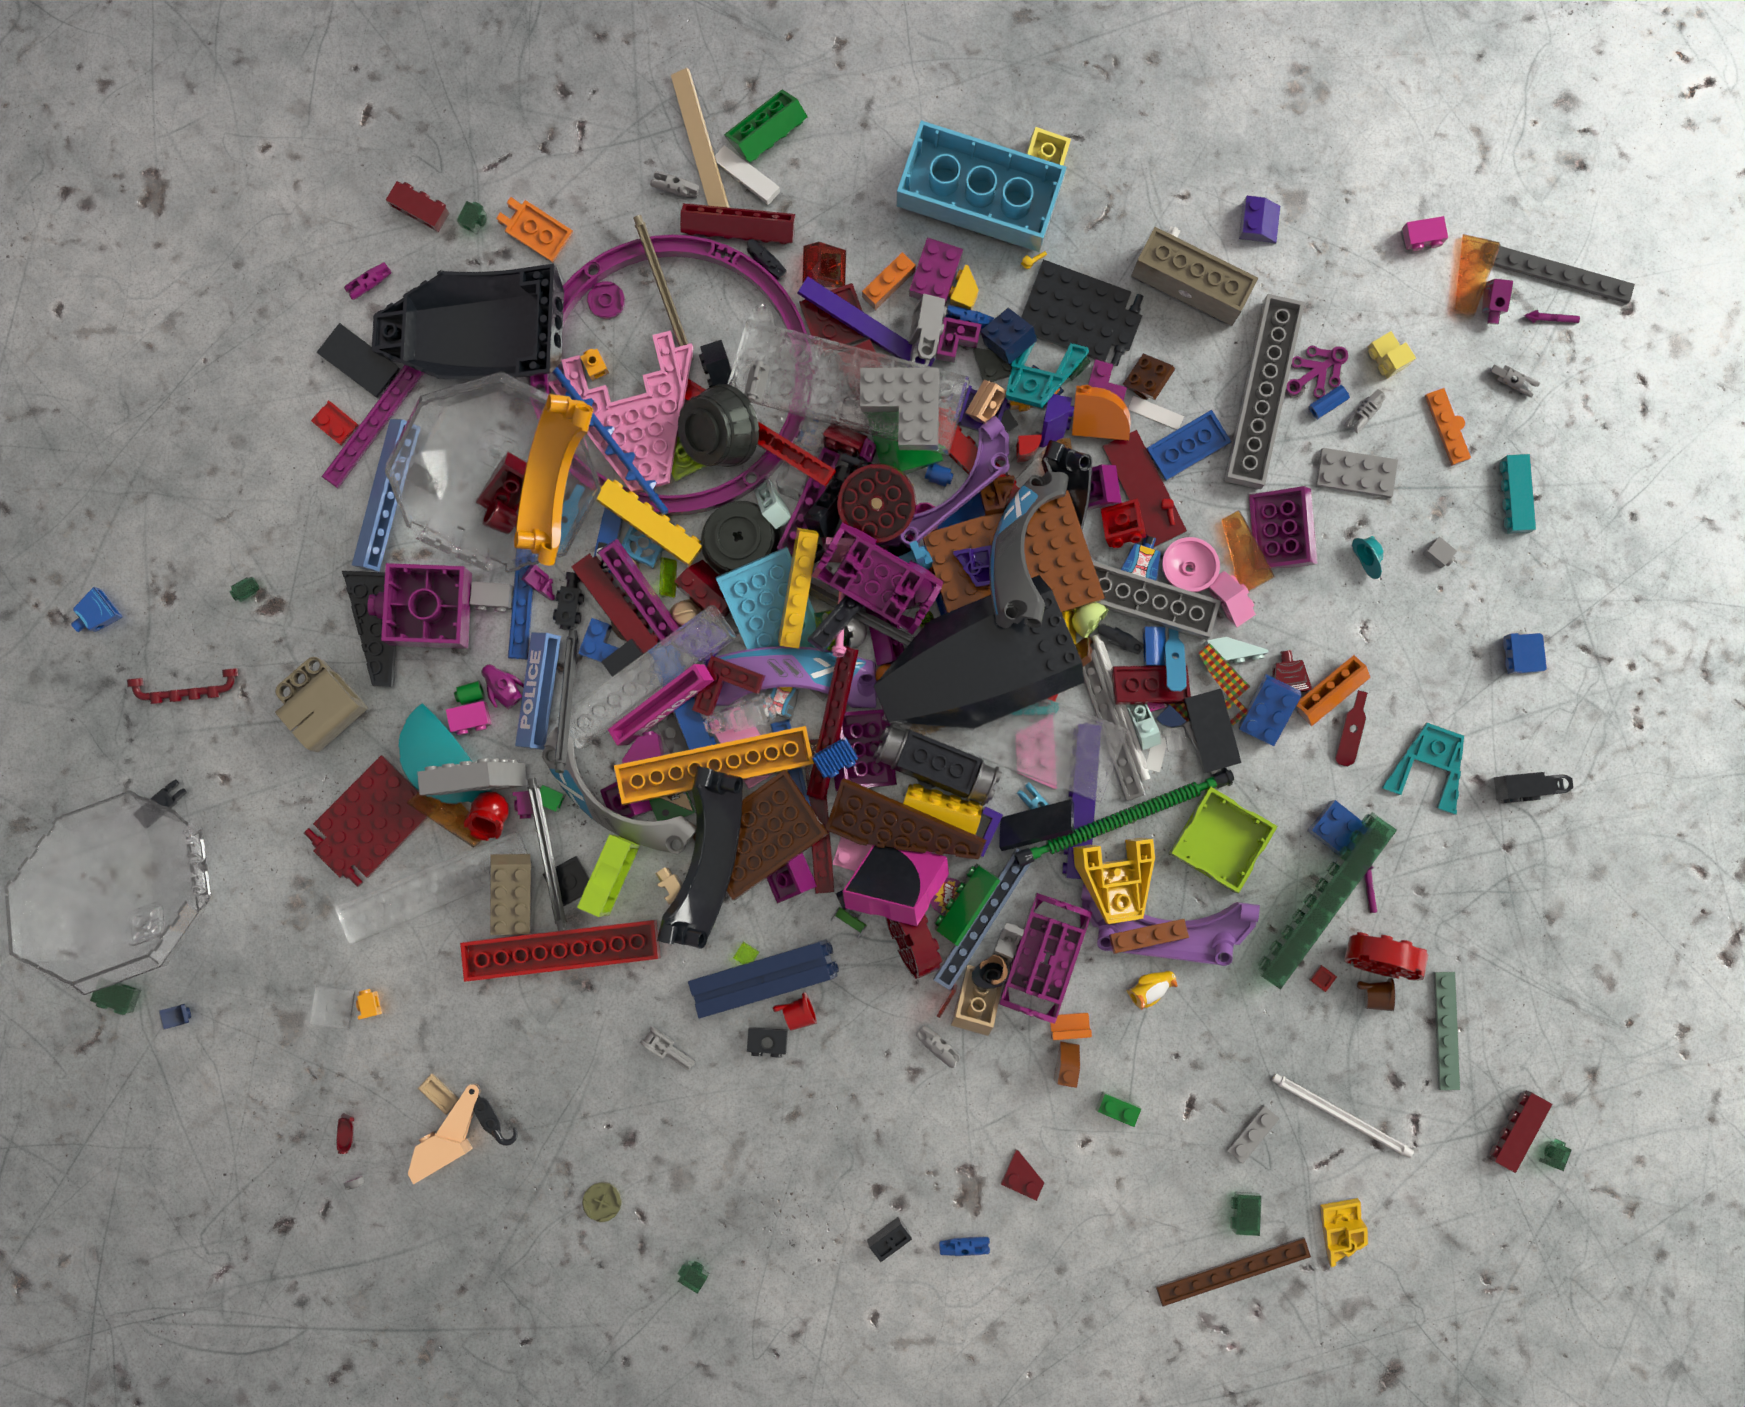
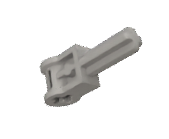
M652 1026L646 1038L640 1042L641 1045L663 1059L666 1055L688 1071L695 1063L694 1060L672 1046L674 1044L672 1039Z

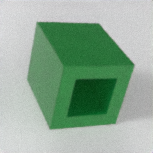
M542 785L541 788L539 787L542 806L559 812L566 794Z

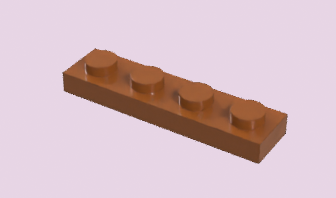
M1185 919L1110 934L1109 938L1113 954L1187 939L1189 935Z

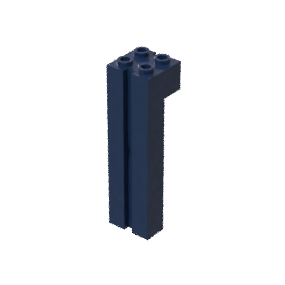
M824 939L688 981L691 994L695 1000L694 1005L698 1018L731 1010L837 977L839 968L837 962L832 961L830 955L833 954L831 943Z

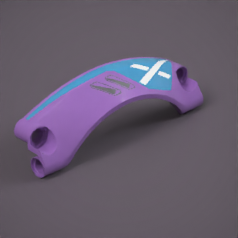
M786 646L748 649L717 656L723 660L766 675L761 690L777 687H798L829 694L837 658L829 650L822 652L818 648H792ZM857 657L847 705L852 708H876V692L873 687L876 683V664L873 661ZM724 681L716 706H728L735 700L753 692Z

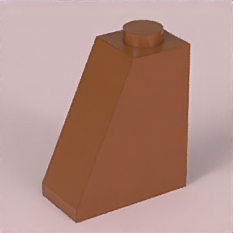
M1060 1041L1053 1080L1058 1085L1077 1088L1080 1073V1045Z

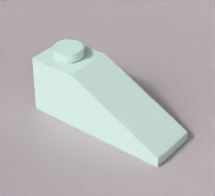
M769 478L754 489L762 515L777 529L780 526H784L791 516Z

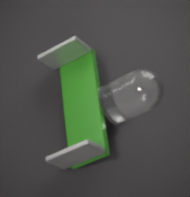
M840 907L830 920L832 921L834 916L860 932L858 938L867 926L857 919L862 912L850 910L848 913Z

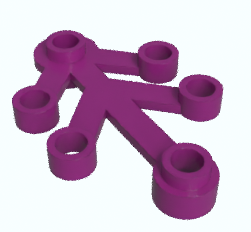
M1314 345L1307 348V357L1321 356L1328 358L1324 362L1302 359L1299 356H1295L1292 360V368L1305 367L1312 370L1298 380L1291 379L1288 381L1286 387L1287 394L1291 396L1297 395L1303 385L1318 375L1313 396L1316 399H1320L1325 395L1324 386L1327 368L1332 365L1333 372L1332 377L1328 380V385L1330 388L1338 387L1341 383L1339 378L1341 365L1348 360L1349 356L1348 351L1342 346H1336L1332 350L1320 349ZM1309 349H1313L1315 354H1310ZM1335 354H1340L1341 359H1337ZM1294 360H1298L1300 365H1295ZM1335 379L1337 381V385H1333L1331 380ZM1293 385L1295 386L1296 390L1291 391L1289 387ZM1316 390H1320L1322 395H1317Z

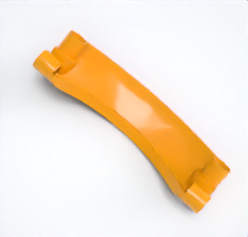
M555 394L548 395L534 434L524 474L514 536L515 548L529 549L532 553L539 554L538 561L547 566L555 564L560 544L562 507L569 468L579 442L588 433L593 408L585 402L572 400L570 396Z

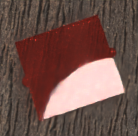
M954 984L939 1007L936 1015L938 1018L941 1017L957 990L956 984Z

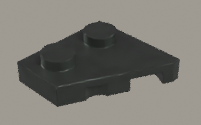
M973 349L982 380L994 382L1011 375L1012 363L1008 364L991 350Z

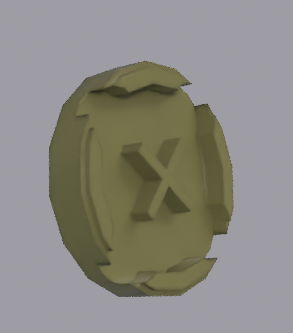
M598 1182L590 1186L585 1192L582 1201L583 1210L586 1215L597 1222H606L614 1218L621 1209L622 1204L621 1194L617 1187L607 1182Z

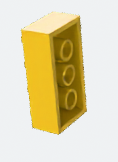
M909 784L903 803L976 835L983 806L976 801H965L957 795H945L937 789H925L920 784Z

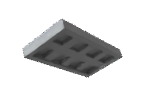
M1322 448L1316 486L1392 498L1398 460Z

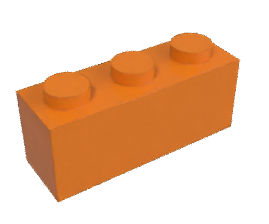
M902 252L862 291V298L876 311L915 273L916 265Z

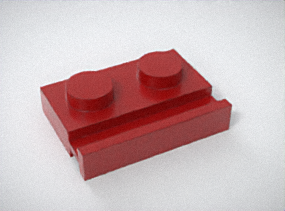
M329 400L311 420L341 446L353 433V430L359 426Z

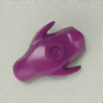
M491 664L482 668L481 673L487 684L488 698L494 707L497 708L495 699L508 710L522 700V694L516 684L523 688L524 684L516 676L503 672Z

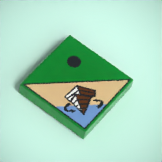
M688 792L649 800L657 821H664L679 816L686 817L696 813Z

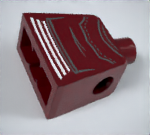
M1292 650L1281 651L1282 662L1273 665L1272 677L1301 692L1312 690L1303 660L1293 661Z

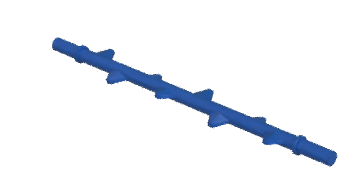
M556 367L553 374L559 380L561 386L566 389L565 396H570L572 400L583 401L592 407L593 399L583 400L571 385V381ZM592 413L589 427L594 426L607 442L606 455L616 454L628 469L625 479L627 481L636 480L662 515L668 513V508L653 490L657 482L655 480L646 481L633 465L635 453H624L611 436L615 428L613 426L604 427L595 414Z

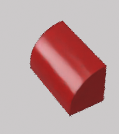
M1042 435L1018 436L1016 442L1017 462H1025L1034 457L1039 448Z

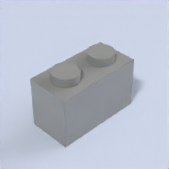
M472 582L470 605L475 607V610L487 611V608H494V611L506 612V609H512L513 586L511 584Z

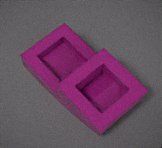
M865 438L858 458L872 463L876 453V444L870 439Z

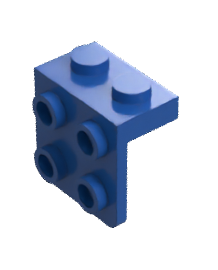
M1512 633L1504 636L1503 647L1506 654L1505 666L1508 674L1541 672L1547 669L1544 638L1541 633L1522 635Z

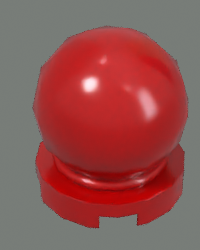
M490 791L481 793L471 803L470 812L464 820V827L471 831V836L483 841H489V838L498 839L501 836L503 823L509 814V805L506 799L499 793Z

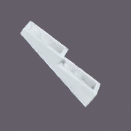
M725 145L715 155L716 163L739 184L742 183L765 204L769 205L780 193V187Z

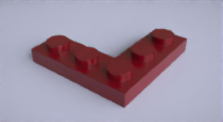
M711 656L707 670L714 681L698 692L692 710L712 717L724 681L759 694L766 675Z

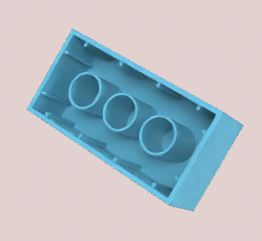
M921 120L897 189V207L1040 252L1067 167Z

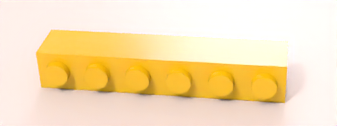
M607 479L595 495V500L689 567L703 549L700 544L701 541L693 535L689 537L685 534L686 530L680 525L676 524L674 526L669 522L670 519L666 515H662V513L658 515L653 511L655 508L649 503L645 502L643 504L638 500L639 497L632 491L626 492L623 490V485L614 479L612 482Z
M797 528L778 637L780 646L799 648L819 537L818 532L814 530Z

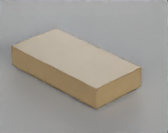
M433 1073L418 1088L445 1115L453 1109L459 1100Z

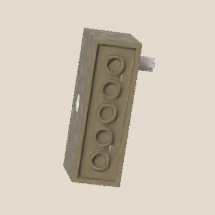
M1171 226L1168 232L1154 227L1131 276L1233 326L1244 308L1258 277L1179 239L1178 236L1181 231L1177 227Z

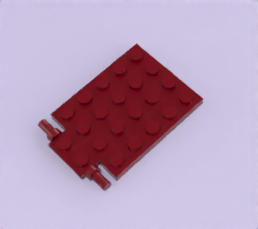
M381 755L313 823L326 838L318 837L310 828L305 830L304 834L312 841V845L315 847L313 852L339 878L343 876L346 879L349 878L359 887L363 881L355 874V870L352 867L355 866L366 878H369L436 808L423 795H420L419 791Z

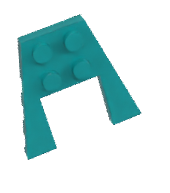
M1034 343L1012 362L1011 375H1009L1006 391L1007 400L1042 408L1089 353L1088 347L1070 343L1056 373L1024 366L1035 345Z
M1425 723L1383 784L1382 789L1402 795L1414 759L1449 771L1436 808L1456 815L1464 735Z

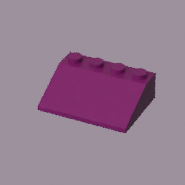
M1301 486L1249 494L1255 570L1317 565L1311 489Z
M883 709L845 712L839 740L846 736L858 759L855 760L856 764L846 769L844 766L838 770L839 774L834 776L835 791H838L843 778L866 788L897 785L895 770L891 769L890 765L881 761L876 763V758H873L876 748L883 742L880 740L883 730L887 725L890 726V722L887 721Z

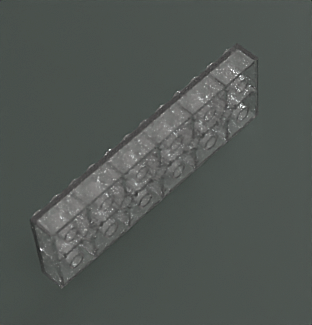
M747 318L728 384L738 388L744 394L751 362L762 361L764 365L770 366L762 403L750 401L751 403L898 442L899 412H861L860 368L934 367ZM939 369L938 450L930 451L949 456L970 380L968 376Z
M1049 699L1042 700L974 729L893 723L896 727L904 730L908 729L909 731L912 730L973 756L1098 803L1102 801L1128 731L1127 728ZM884 714L882 717V721L891 724V722L887 721L886 716Z

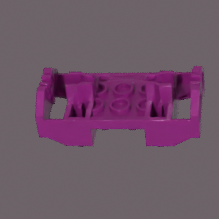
M842 522L811 576L827 583L906 629L908 633L913 635L934 603L944 581L938 579L929 570L912 560L909 563L903 561L876 545L877 540ZM843 534H851L856 538L833 575L825 567L837 549L836 545ZM923 579L930 580L933 589L928 598L921 604L915 618L902 615Z

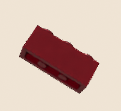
M396 181L386 198L387 203L394 209L439 232L450 214L446 209V205L439 200L433 201L429 199L430 196L423 191L418 193L413 190V186L406 182L402 184Z

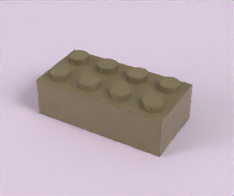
M490 854V935L530 934V854Z

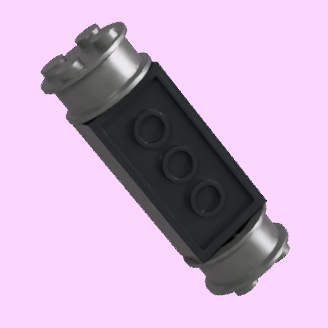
M893 723L890 726L887 725L883 730L880 738L883 742L876 748L873 758H876V763L879 761L886 763L893 770L966 798V800L970 798L981 802V806H984L986 803L988 804L989 800H992L995 794L993 787L996 782H999L1002 775L998 766L995 768L984 764V760L912 730L902 731L893 727Z

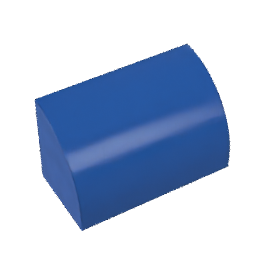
M1144 627L1142 629L1144 666L1166 665L1165 627Z

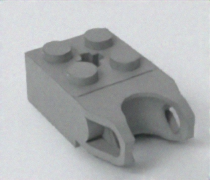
M923 294L914 309L909 344H912L910 361L913 368H926L930 359L936 353L939 335H942L944 330L942 318H945L947 307L944 306L945 299ZM919 356L925 359V364L922 366L917 365L915 358Z

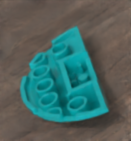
M423 703L416 707L406 719L398 744L400 763L406 777L417 790H419L417 772L425 771V767H441L443 764L454 763L455 765L463 761H472L448 729ZM467 791L426 796H431L448 804H457L459 802L472 803L479 794L487 791Z

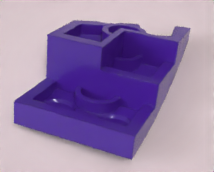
M991 545L953 551L955 557L958 558L976 587L990 586L989 563Z

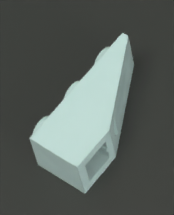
M1229 637L1204 642L1205 646L1210 643L1226 661H1233L1234 664L1245 662V658L1252 657V660L1264 658L1263 655L1269 653L1268 649Z
M1126 705L1142 749L1145 750L1161 744L1160 731L1148 705Z

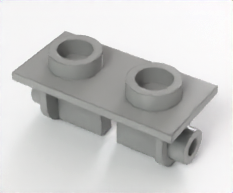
M762 361L751 362L744 392L749 401L762 403L770 370V366L764 365Z

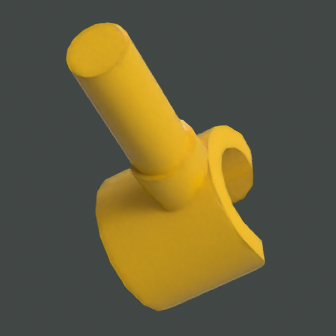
M1044 251L1033 258L1026 255L1022 259L1021 264L1026 269H1030L1037 260L1046 256L1047 253Z

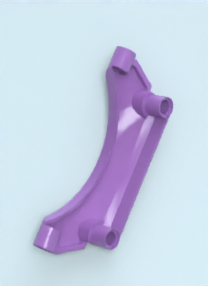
M996 416L990 418L979 428L977 457L969 476L959 490L933 509L915 514L912 522L903 533L892 540L877 543L878 545L899 547L903 543L906 547L910 548L909 543L917 541L919 544L925 536L999 475L1005 474L1009 470V434ZM999 460L1005 461V465L1002 467H997L995 464ZM914 534L915 539L910 542L906 541L907 535Z
M1083 883L1082 906L1085 910L1092 912L1090 921L1093 927H1099L1097 946L1101 950L1113 951L1109 938L1110 934L1172 921L1144 914L1143 919L1106 924ZM1236 902L1214 915L1185 921L1189 935L1187 939L1122 953L1227 966L1232 963L1234 945H1240L1256 927V922L1259 919L1260 905Z

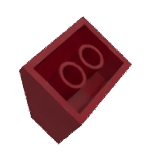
M701 560L687 567L674 582L681 592L719 624L731 611L716 580V577L720 575L704 560Z

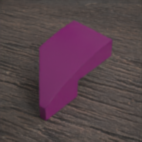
M531 564L521 580L547 599L554 601L555 595L552 592L553 579H549V576L537 565Z

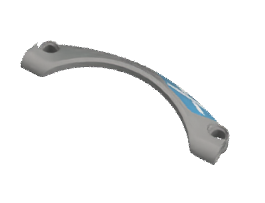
M558 727L552 730L544 745L545 749L542 752V759L562 789L582 811L609 831L639 845L675 854L685 850L687 843L696 833V826L683 816L654 822L634 820L615 813L598 801L580 776L574 756V738L570 735L568 738L564 773H556L555 759L550 761L548 753L552 750L556 752ZM675 839L681 842L679 850L672 848V842Z

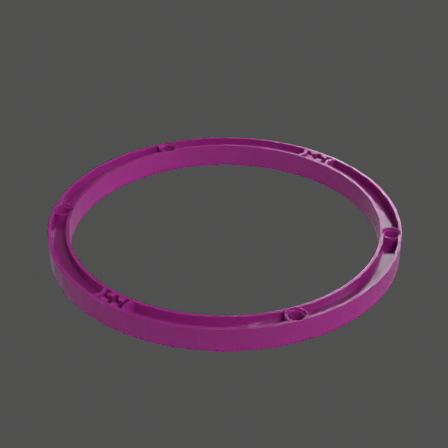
M687 235L651 236V243L657 258H694L725 267L749 281L773 305L788 331L793 346L796 369L795 389L791 407L779 435L796 444L805 425L811 404L813 361L809 338L803 320L786 290L759 263L728 245L710 239ZM640 239L620 244L603 252L570 277L563 285V325L576 304L595 284L622 268L648 260ZM592 269H598L597 274H589ZM806 355L809 359L806 362H800L799 357ZM550 374L530 376L533 405L538 422L547 397L551 394V387L549 385ZM539 388H545V392L542 395H537ZM766 451L746 471L717 487L692 494L659 495L658 497L669 510L665 514L666 516L707 512L744 497L772 476L784 461ZM576 452L574 453L569 471L582 484L597 494L607 481V478L591 468ZM754 475L757 479L754 483H748L746 481L747 477ZM623 486V490L626 492L630 491L629 488ZM635 493L639 497L638 500L643 504L645 502L649 503L655 508L653 511L660 515L661 512L649 500L650 498L646 493Z

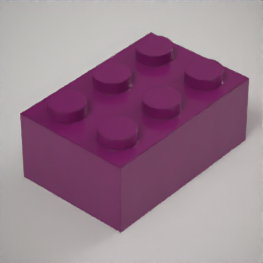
M927 237L909 289V297L920 300L923 294H928L945 299L944 306H946L948 295L963 255V249Z

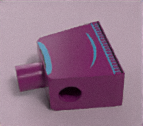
M1492 279L1484 283L1482 313H1489L1487 324L1498 325L1500 315L1508 312L1513 280Z

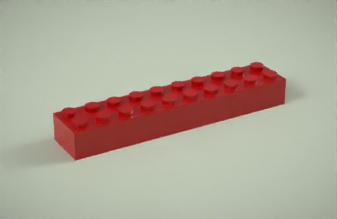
M657 920L462 942L460 947L464 982L660 959L659 941H657Z

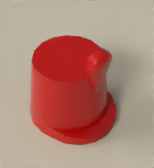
M806 992L802 993V998L790 1004L775 1005L773 1007L774 1012L783 1010L784 1018L791 1031L817 1024L813 1006Z

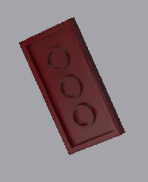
M1166 665L1112 666L1111 668L1115 705L1184 703V698L1191 697L1187 665V686L1181 692L1171 691L1167 687Z

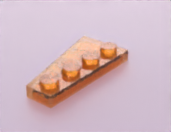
M1463 234L1455 303L1456 312L1475 315L1499 251L1500 242Z
M1240 510L1223 518L1222 524L1227 543L1229 544L1235 577L1239 584H1244L1250 592L1275 578Z

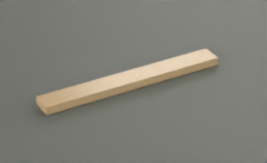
M688 68L671 74V78L708 206L729 208L691 73Z

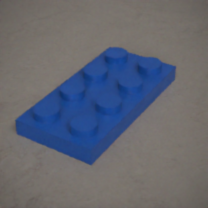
M1210 410L1146 449L1164 480L1167 481L1230 444L1232 441L1214 412Z

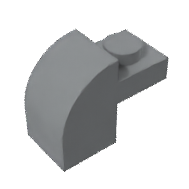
M1006 923L1000 932L992 955L1000 956L1009 967L1017 945L1023 936L1024 929L1019 928L1017 925Z

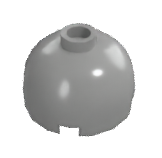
M853 618L845 627L846 646L851 648L859 647L866 639L868 625Z

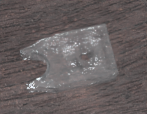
M765 692L754 695L748 701L747 698L735 701L732 706L713 712L703 723L706 732L712 734L734 729V732L772 722L778 714L771 694L765 695ZM714 718L719 721V725L714 723ZM709 720H710V723H711V727H712V728H715L714 730L711 729V728L708 726Z

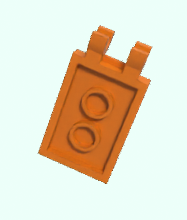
M510 197L507 204L515 213L510 219L500 212L496 218L498 223L507 227L505 233L551 263H554L573 234V230L525 200L521 204Z

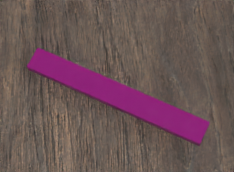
M407 365L403 366L321 476L336 488L341 486L423 376V372Z

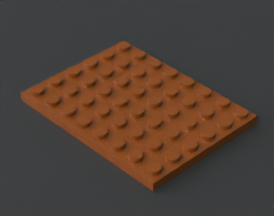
M1067 490L1065 497L1051 500L1035 511L1027 526L1024 541L1025 560L1031 578L1038 575L1042 577L1053 591L1061 613L1105 599L1069 491ZM1003 513L984 515L930 532L923 538L924 545H926L927 551L933 560L932 569L934 575L944 581L940 594L947 613L991 595L990 586H975L953 551L992 545L997 525Z

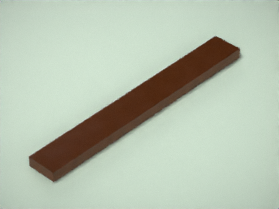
M1302 1237L1155 1287L1163 1307L1310 1258L1311 1255L1306 1240Z

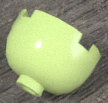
M1097 602L1073 609V628L1083 638H1087L1099 626L1097 624L1100 620H1104L1109 609Z

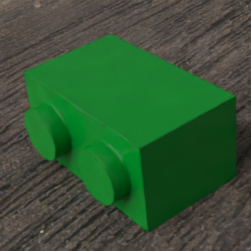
M1102 1092L1095 1109L1101 1114L1132 1127H1135L1141 1112L1139 1106L1106 1092Z

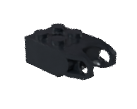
M1545 772L1494 777L1496 800H1503V803L1541 800V796L1567 793L1574 788L1573 779L1565 774L1545 776ZM1562 778H1565L1569 783L1566 789L1564 788Z

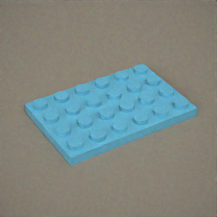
M787 547L716 577L747 650L780 646L778 637L792 561ZM808 597L799 647L816 648L808 642V637L820 624Z

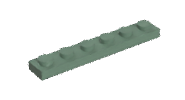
M1434 972L1439 1090H1460L1455 972Z

